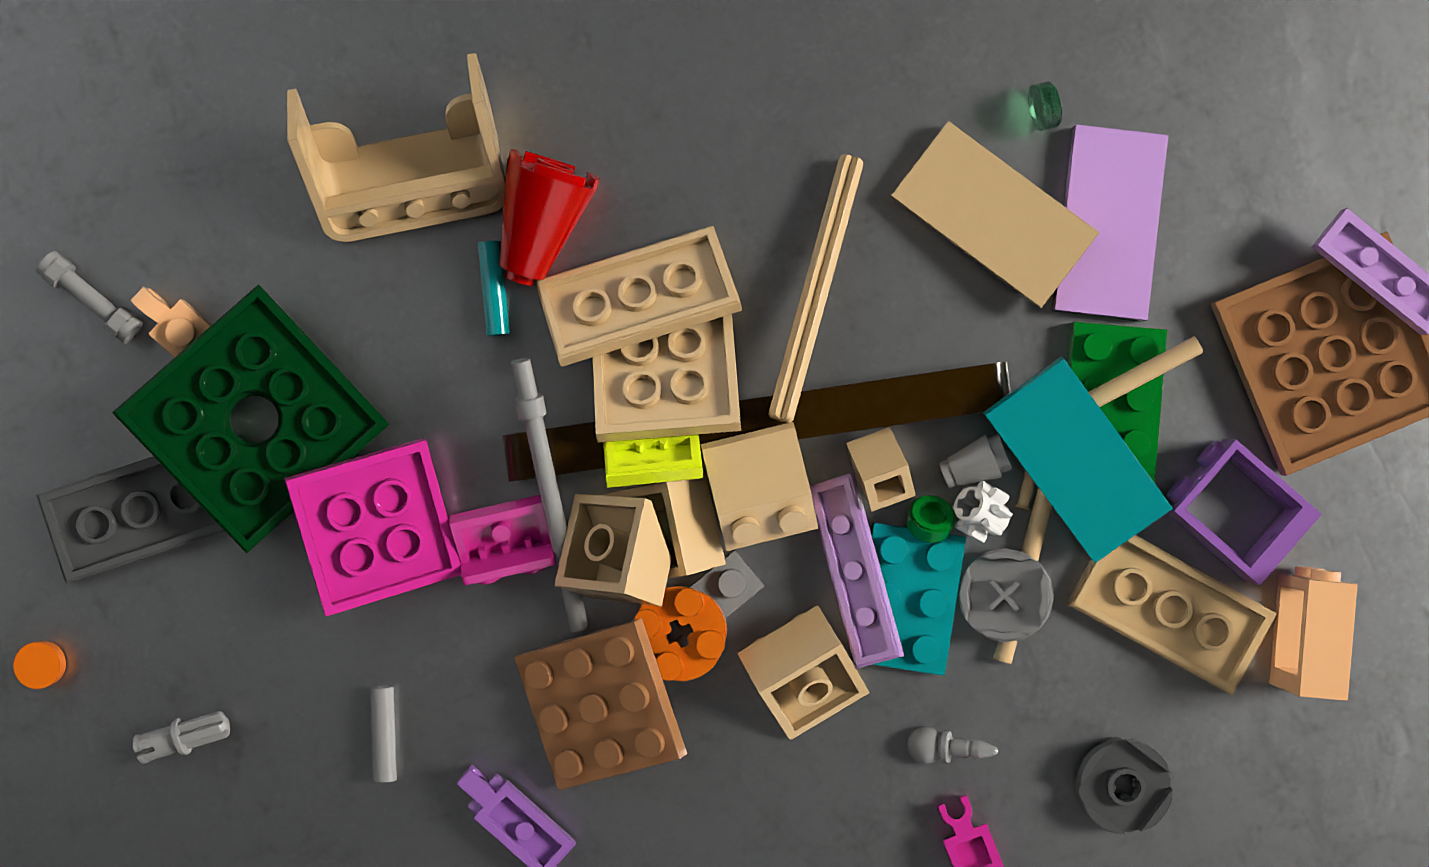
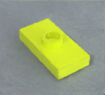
M699 434L603 442L607 488L703 478Z

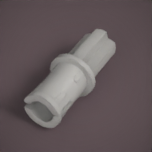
M222 711L213 712L187 721L177 718L172 721L170 726L135 735L133 738L134 753L144 750V753L136 757L142 764L178 752L184 756L191 753L194 747L228 737L230 735V722Z

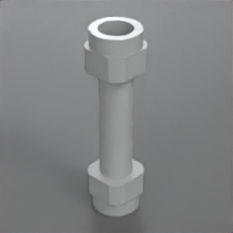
M52 251L47 254L36 269V272L47 283L55 288L62 286L106 322L104 329L124 344L129 343L136 337L143 327V322L134 313L125 307L117 308L74 273L76 266L59 253Z

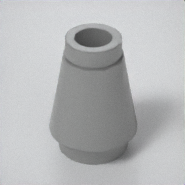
M985 434L948 457L947 460L939 462L949 489L957 485L977 483L981 480L988 481L1003 478L1002 473L1012 469L999 434L987 438Z

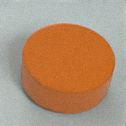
M41 640L29 643L17 652L14 658L13 669L16 678L21 684L31 689H42L55 684L61 679L66 669V659L59 646L50 641Z

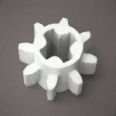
M983 480L978 483L977 488H963L952 507L959 518L955 528L981 543L985 542L987 535L1001 536L1009 523L1010 517H1012V513L1004 505L1010 496Z

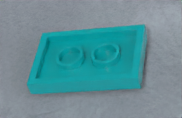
M872 522L871 535L904 653L902 657L872 665L945 676L966 537L950 534L941 542L929 543L913 536L908 527Z

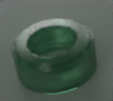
M1049 81L1031 85L1028 91V104L1035 127L1039 131L1057 128L1062 120V105L1056 87Z

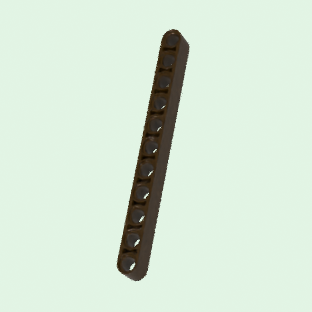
M1007 361L801 391L794 420L792 421L797 438L799 440L983 413L1011 393ZM773 396L739 400L741 431L699 434V442L704 444L786 424V422L777 421L769 417ZM595 422L545 429L555 475L605 468L603 442L597 441ZM520 432L502 435L508 481L513 482L536 478L527 433Z

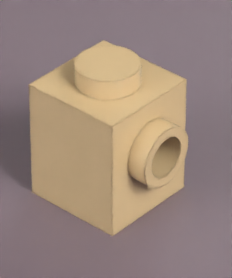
M890 427L846 443L854 474L871 512L916 496L908 463Z

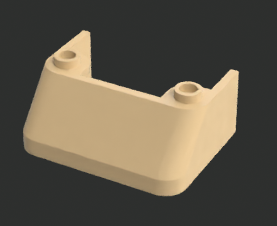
M476 53L467 54L471 93L460 95L448 103L445 110L447 129L357 146L353 133L343 124L324 122L310 125L297 89L287 90V141L321 227L328 237L340 242H352L497 212L504 207L506 177L492 108Z

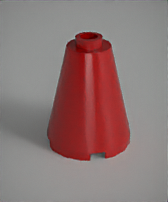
M516 149L510 150L506 166L499 266L507 270L505 276L507 279L528 286L533 285L534 279H545L596 193L600 181L599 177L588 171L585 178L573 174L575 166L525 151L522 160V156Z

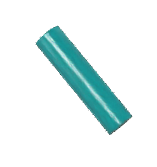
M498 240L478 243L487 336L510 334L504 269L499 266L501 241Z

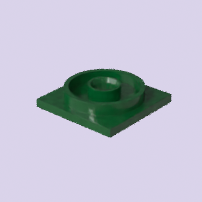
M259 284L112 412L246 554L294 512L284 478L352 459L390 425ZM251 396H259L269 400L278 413V425L275 432L268 439L258 443L242 440L236 435L231 425V414L234 407L241 400Z

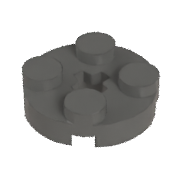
M1121 737L1109 738L1104 743L1094 747L1083 759L1075 782L1076 795L1079 797L1086 814L1103 829L1118 834H1125L1124 832H1134L1136 830L1144 831L1155 826L1165 816L1171 805L1173 789L1170 787V771L1163 757L1143 742L1135 739H1123ZM1127 774L1133 775L1131 784L1136 788L1132 795L1122 793L1119 797H1116L1114 794L1116 790L1114 781L1119 776L1124 778Z

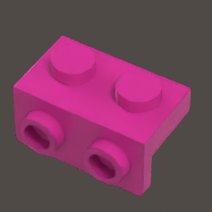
M540 495L449 516L450 529L461 562L463 585L475 583L487 585L496 582L501 577L519 573H539L546 567L556 564Z

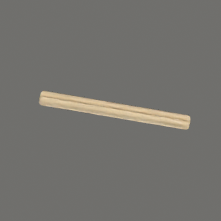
M843 154L838 160L769 409V417L777 421L790 423L794 420L863 169V160L856 156Z

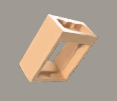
M1295 566L1294 575L1278 573L1275 613L1277 615L1274 619L1269 684L1299 697L1348 701L1358 584L1340 581L1341 572L1328 571L1322 568Z

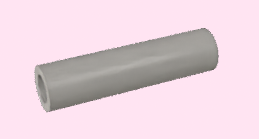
M394 686L370 687L373 782H393L397 780Z

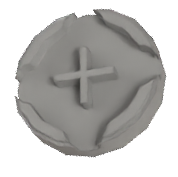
M1007 548L987 551L974 560L962 574L958 590L960 611L970 626L984 638L1002 643L1023 640L1039 631L1050 616L1054 599L1051 579L1042 564L1027 553Z

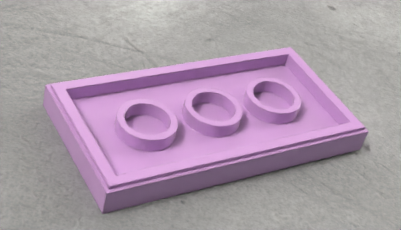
M1077 124L1072 127L1064 207L1100 233L1054 291L1052 311L1136 321L1148 320L1168 135Z

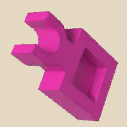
M967 795L958 798L963 807V813L957 819H953L948 815L945 804L936 806L942 821L951 827L954 834L941 840L952 867H1004L987 823L973 828L970 821L972 808Z

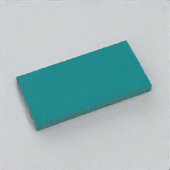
M1062 356L983 412L1094 563L1104 558L1173 509Z

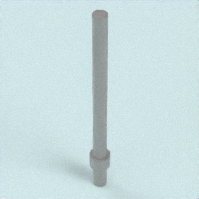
M521 358L511 362L518 392V398L514 401L518 419L524 420L551 546L558 570L567 526L543 421V416L547 414L543 394L537 393L530 358ZM561 588L570 631L580 632L586 630L589 626L582 595Z

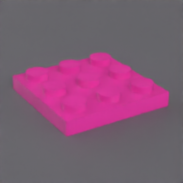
M425 438L284 478L325 617L461 575L460 559Z

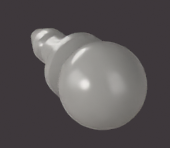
M920 727L914 730L908 739V751L911 757L922 764H932L939 759L942 763L949 764L952 755L959 758L972 757L973 759H983L995 756L998 753L996 746L984 741L953 739L951 731L945 730L941 734L932 727Z

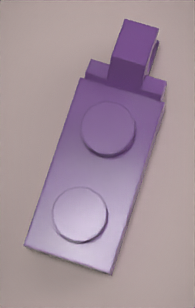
M471 765L459 778L457 785L473 798L468 807L475 814L474 819L528 867H556L575 846L576 841L510 781L504 780L497 773L490 780L474 765Z

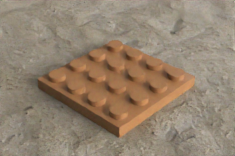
M1388 231L1380 234L1393 244ZM1324 257L1210 304L1280 475H1290L1429 417V334L1420 335Z

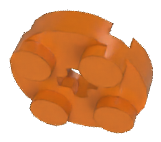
M678 585L666 587L662 606L642 604L633 619L642 618L663 680L689 681L701 677L716 665L725 648L727 622L724 613L711 596L695 588ZM678 620L681 626L689 624L692 627L693 632L687 636L688 645L681 647L678 641L672 643L669 641L667 634L672 631L670 625L672 621Z

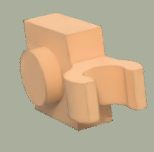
M142 287L130 300L139 310L158 323L149 332V335L173 357H176L212 325L185 300L180 299L171 307L151 288L147 290L145 287Z

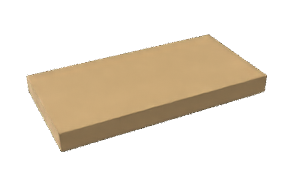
M950 121L942 128L891 195L892 199L1039 309L1043 307L1100 233Z
M714 226L546 277L544 280L535 281L561 367L742 311L741 302Z
M1136 535L1098 562L1094 563L1091 559L1066 603L1231 695L1235 692L1277 615L1272 610Z

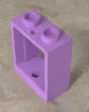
M1225 439L1220 443L1216 440L1208 445L1200 454L1197 461L1201 465L1191 477L1183 476L1167 493V497L1170 499L1169 503L1173 508L1167 514L1245 582L1260 586L1322 514L1238 440ZM1228 460L1284 508L1282 513L1243 558L1187 510L1189 505Z

